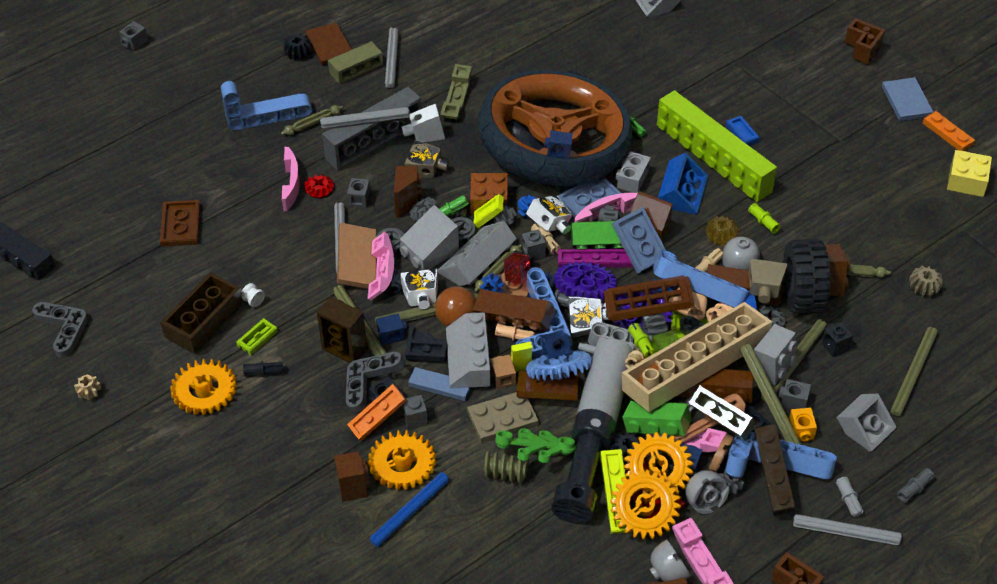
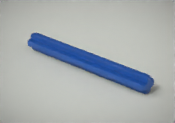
M444 472L439 473L370 537V542L375 547L380 546L449 482V477Z

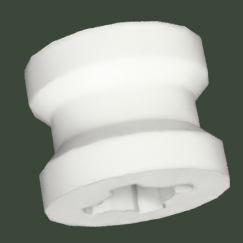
M253 283L247 284L241 291L243 300L248 301V304L252 307L259 306L265 298V293L261 289H257V286Z

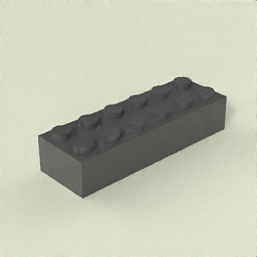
M406 87L363 111L371 112L408 107V118L333 127L322 133L325 159L338 171L403 134L402 126L411 124L410 114L421 110V97L409 87Z

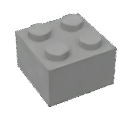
M776 324L772 326L754 349L770 383L776 385L780 379L782 380L785 377L788 368L792 367L797 360L795 355L797 347L796 333Z

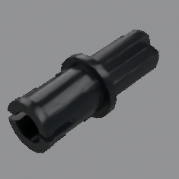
M261 361V363L243 364L244 377L252 375H262L264 377L265 374L282 373L284 370L282 362L264 363V361Z

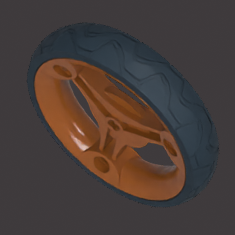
M533 70L507 77L495 85L486 95L478 116L480 137L491 157L513 174L546 185L573 186L599 180L610 174L623 162L632 142L631 120L620 99L609 89L600 85V83L565 71ZM538 100L560 101L582 109L544 108L528 102ZM513 119L520 121L528 126L531 134L543 142L544 145L545 139L550 136L551 130L572 133V143L580 138L583 130L595 127L597 130L605 133L606 137L602 144L590 151L577 154L571 150L569 159L547 156V148L537 150L516 139L508 131L505 122Z

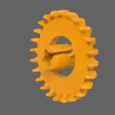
M203 359L202 365H199L197 360H195V367H191L187 363L188 371L181 367L182 375L175 373L177 381L172 379L173 386H170L171 397L181 410L186 409L187 413L193 411L194 415H197L199 412L205 415L207 411L211 414L214 412V409L221 410V405L227 406V401H231L233 399L232 395L236 393L237 383L236 376L233 374L232 369L228 371L227 364L222 368L221 361H218V364L214 366V361L211 359L210 364L207 365L205 359ZM211 379L218 383V388L213 387ZM190 388L195 389L197 396L200 398L191 395Z
M398 430L396 437L389 432V440L382 436V444L376 441L377 449L371 447V453L368 455L370 473L374 475L375 480H380L381 485L387 484L388 488L396 486V490H399L403 486L404 490H407L409 485L415 488L416 483L423 484V479H429V474L434 472L433 467L436 466L434 447L430 446L429 440L423 443V435L417 439L416 432L411 437H409L408 430L405 431L404 436H401ZM392 454L393 460L388 461V458ZM417 461L415 467L409 470L411 468L412 462Z
M655 432L653 438L650 434H646V440L639 437L640 444L632 443L634 449L627 450V453L631 456L624 458L626 462H629V464L624 465V470H630L625 474L626 478H629V473L637 476V470H640L642 475H644L643 462L647 455L651 454L652 458L649 461L650 474L653 475L657 471V478L665 475L664 482L672 481L669 488L680 487L683 490L685 489L683 481L689 482L690 478L686 474H693V471L688 467H692L694 463L687 460L692 457L690 453H685L688 447H680L682 440L674 442V435L668 439L666 433L659 437L658 432ZM658 451L667 453L674 461L673 472L668 477L666 476L668 461L663 455H659ZM656 461L657 464H659V466L662 467L661 472L660 470H658L657 467H655ZM643 489L642 494H643V493H648V492H650V494H651L653 491H652V490H648V489Z
M648 469L644 475H642L640 470H637V476L629 473V480L622 477L623 485L616 484V488L619 491L612 492L616 499L610 500V504L616 505L611 508V512L618 513L614 516L613 520H621L618 527L621 528L626 525V534L633 530V537L636 538L638 533H641L643 540L646 533H649L651 539L654 538V532H657L661 537L662 528L669 532L668 523L675 525V520L672 517H679V513L674 509L681 508L680 504L675 503L680 500V496L673 495L677 492V488H669L672 481L664 482L665 475L657 478V471L651 476ZM642 489L653 491L651 494L643 493L639 495L636 499L635 508L630 509L629 502L635 492ZM660 498L661 509L656 516L649 519L637 517L638 515L644 517L651 515L655 509V501ZM642 502L645 503V504H646V503H649V508H647V507H643V508H642V507H641Z

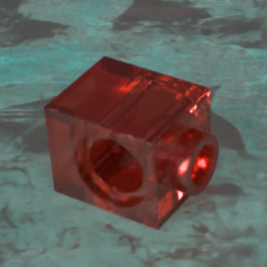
M513 252L504 259L505 281L513 282L514 284L524 283L527 280V273L531 269L530 256Z

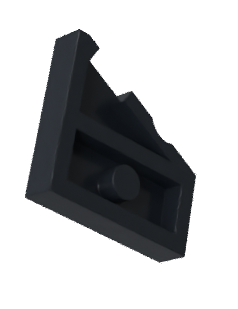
M410 325L405 353L406 360L445 362L447 341L435 338L428 332L423 334L417 331L415 326Z

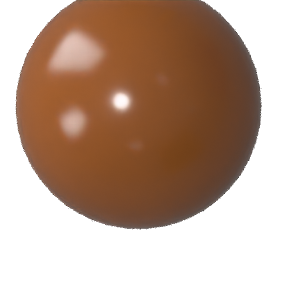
M455 286L445 289L440 293L435 302L437 319L442 325L448 327L465 313H475L473 311L476 302L475 296L463 287Z

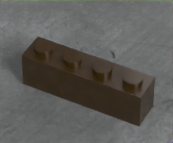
M776 424L755 428L754 435L772 513L777 515L792 512L795 509V504Z

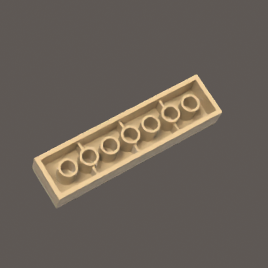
M743 302L623 371L622 391L650 412L743 357L740 350L742 346L751 344L753 349H755L772 328V321L746 302ZM656 364L659 367V372L656 369L647 368ZM642 373L643 385L637 381Z

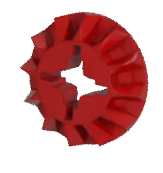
M315 174L314 177H309L308 181L305 182V191L313 197L327 196L334 188L333 180L329 176L325 177L323 174L320 176Z

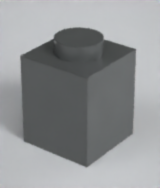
M422 395L406 398L407 401L402 405L407 429L428 425L427 410Z

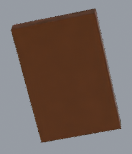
M337 22L305 31L322 66L327 65L328 60L352 50Z
M200 200L163 202L160 232L161 247L198 245Z
M519 371L516 397L576 401L579 374L570 373L569 378L562 376V379L551 380L550 375H547L544 381L542 375H540V380H537L536 375L535 379H532V377L528 376L527 371Z

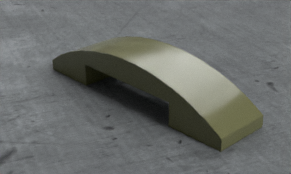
M455 64L451 86L446 102L443 103L440 117L459 118L467 96L472 66Z

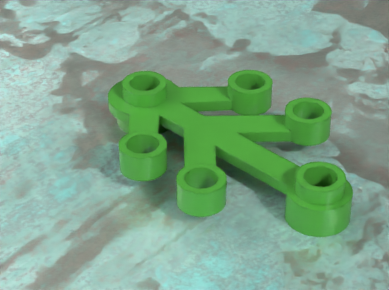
M522 428L519 429L518 438H512L513 434L509 431L501 430L496 432L495 442L500 448H508L510 444L529 446L518 449L517 458L523 461L529 460L530 454L539 451L538 460L548 463L551 461V456L559 453L569 455L576 449L574 439L570 437L557 438L549 431H540L538 437L531 433L529 429Z

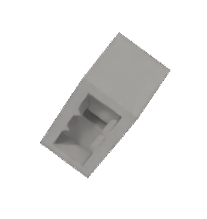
M630 151L628 157L623 159L622 169H618L615 179L618 180L617 188L638 193L649 172L651 157Z

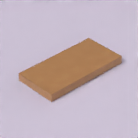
M345 223L339 224L337 283L369 289V284L376 279V257L371 255L372 240L376 238V229Z

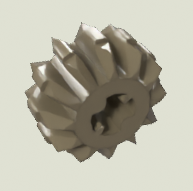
M922 265L920 268H915L909 278L910 289L914 290L915 294L920 293L922 297L924 295L929 297L933 294L937 295L943 285L942 274L937 273V269H931L930 265L927 268Z

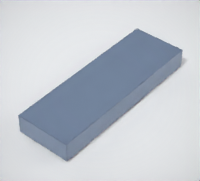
M416 367L408 382L409 387L466 401L471 387L450 388L449 376Z

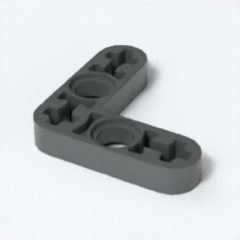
M47 302L35 304L32 311L36 320L62 325L53 344L56 356L60 358L70 356L88 322L86 312L83 309ZM58 313H65V315L60 318L55 317ZM71 330L76 331V332H75L73 335H71V336H67V335H66V333H67L68 331H71Z
M390 352L355 360L348 365L346 404L352 412L358 413L366 407L367 378L397 372L403 368L405 362L399 352ZM380 363L378 368L371 369L374 364ZM361 383L359 388L352 389L355 384Z

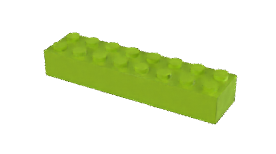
M675 90L659 100L657 126L661 130L668 133L673 139L681 143L686 149L694 153L756 202H759L773 192L777 166Z

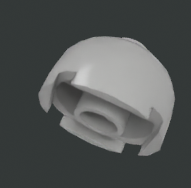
M735 237L729 240L723 249L722 262L725 267L748 270L750 259H760V250L757 244L748 237Z
M709 470L700 471L691 477L685 489L686 497L698 513L709 514L714 512L710 508L723 505L728 497L729 487L726 484V480L718 473Z
M668 540L654 548L650 558L653 567L650 571L656 580L661 578L665 582L684 577L687 580L691 576Z

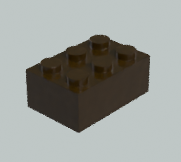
M330 296L317 311L322 350L348 363L359 360L367 351L364 312Z

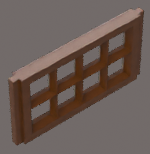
M684 275L608 288L604 291L608 321L630 319L695 306L689 277H684ZM679 286L680 288L679 290L667 292V287ZM662 288V293L650 295V290ZM645 291V296L633 297V293ZM628 294V299L616 300V296ZM671 297H682V300L669 302ZM664 299L665 303L652 305L654 300ZM647 302L648 306L635 308L637 303ZM630 305L631 309L618 311V307Z

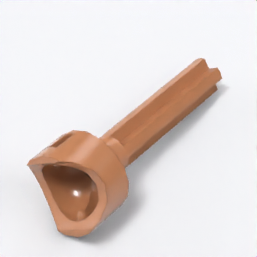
M732 394L723 398L724 401L742 412L745 411L746 405L738 394ZM705 417L690 425L685 436L674 435V442L682 440V443H685L705 432L708 428L718 424Z

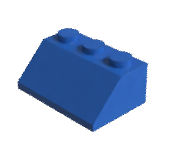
M685 152L669 160L658 199L672 203V210L697 214L708 174Z

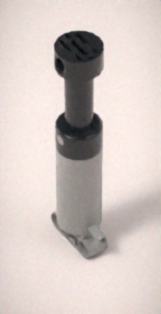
M596 322L591 326L588 337L589 344L579 343L578 349L593 354L592 363L587 374L571 432V438L575 441L576 449L567 482L557 486L551 505L553 513L558 518L575 524L587 523L593 518L597 494L591 488L600 452L608 450L612 444L625 393L622 391V372L628 369L625 366L627 364L625 360L630 352L637 349L628 329L602 322Z

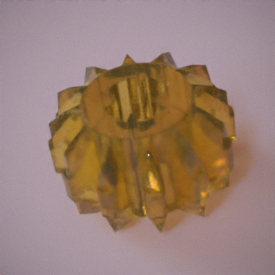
M722 215L720 218L714 216L707 224L706 235L709 241L714 242V245L720 243L723 246L724 243L727 244L729 240L737 236L738 226L735 220H730L729 216L726 218Z

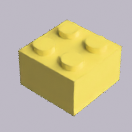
M955 150L950 167L947 190L983 197L989 180L992 157Z

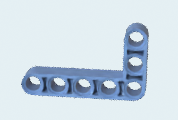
M227 81L221 85L225 115L231 130H240L305 117L312 112V106L306 94H296L241 105L236 84L232 81Z
M660 249L653 266L654 274L663 279L682 275L684 277L688 276L691 290L732 307L745 302L749 293L743 287L677 261L675 254Z
M532 268L528 271L526 284L531 298L549 301L554 306L555 312L549 330H545V333L522 338L516 342V344L531 342L532 360L543 355L540 335L561 330L570 335L547 278L540 268ZM557 340L554 343V348L560 346L561 340Z
M750 432L746 440L735 435L725 469L727 474L733 477H741L745 473L748 460L761 462L753 432ZM779 439L786 469L822 479L832 478L837 460L833 453Z

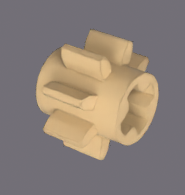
M88 374L78 378V384L74 385L79 398L84 397L87 400L98 396L97 390H101L97 377H92Z

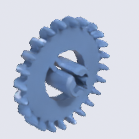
M571 350L570 354L550 359L541 355V357H536L527 364L526 371L532 379H535L536 375L537 380H540V375L543 376L544 381L547 375H550L551 380L562 379V376L569 378V371H573L577 375V369L581 373L584 371L583 367L588 370V367H591L592 358L588 353L580 350Z

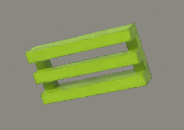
M263 318L236 342L237 347H242L243 351H248V354L252 355L278 332V328Z

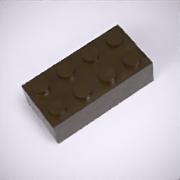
M210 272L160 322L164 337L195 353L243 304L241 288Z

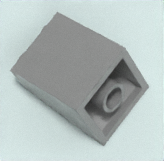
M435 205L400 238L401 254L407 257L413 266L421 271L430 270L459 250L458 226Z

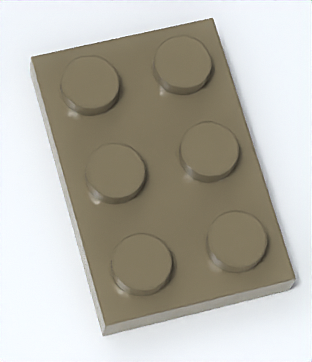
M517 392L467 407L468 415L480 442L483 443L496 439V432L501 430L515 433L522 428L528 429L538 426V419L528 398L516 397Z

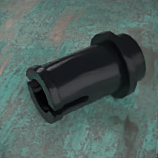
M397 269L393 271L391 282L387 287L393 294H397L402 290L401 273L403 272L398 270L396 275Z

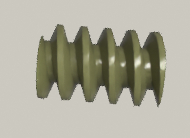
M487 451L483 468L485 477L489 478L493 473V478L498 479L501 474L503 481L509 476L510 482H514L517 477L518 483L522 484L527 475L529 460H526L525 463L520 459L514 462V455H511L509 460H506L504 453L498 459L497 452L494 453L493 457H490L489 451Z

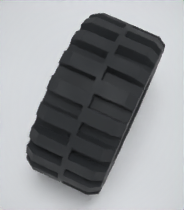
M819 239L791 240L785 246L783 263H787L783 284L787 307L793 313L822 312L827 308L831 286L830 263L826 246Z

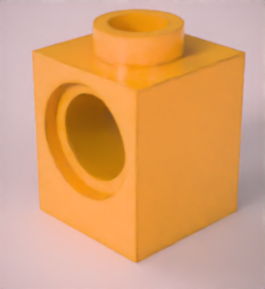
M812 408L791 409L789 421L799 441L814 440L817 426Z

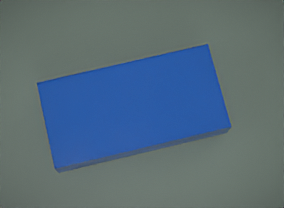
M742 116L726 121V126L732 134L748 146L759 142L760 137Z

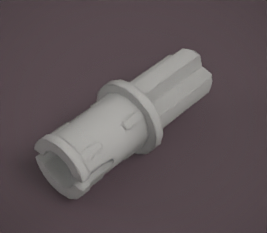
M839 478L836 485L842 494V501L846 502L853 517L862 515L863 509L857 499L858 494L853 490L849 478Z

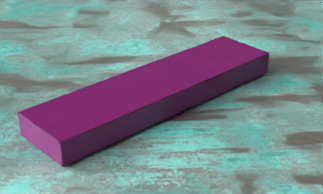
M558 249L559 268H562V265L567 266L568 262L574 264L575 261L579 264L582 261L585 264L592 262L594 266L599 264V268L633 267L624 249Z

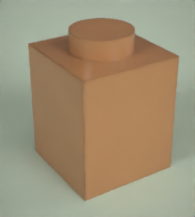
M510 354L491 358L490 371L496 389L516 385V372Z

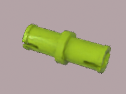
M757 203L749 207L748 212L758 219L760 225H764L773 234L780 230L781 225L771 217L768 211H764Z
M634 323L636 330L633 325H630L628 331L632 335L636 347L640 348L645 358H648V353L653 355L656 353V350L651 345L649 336L644 334L638 323Z

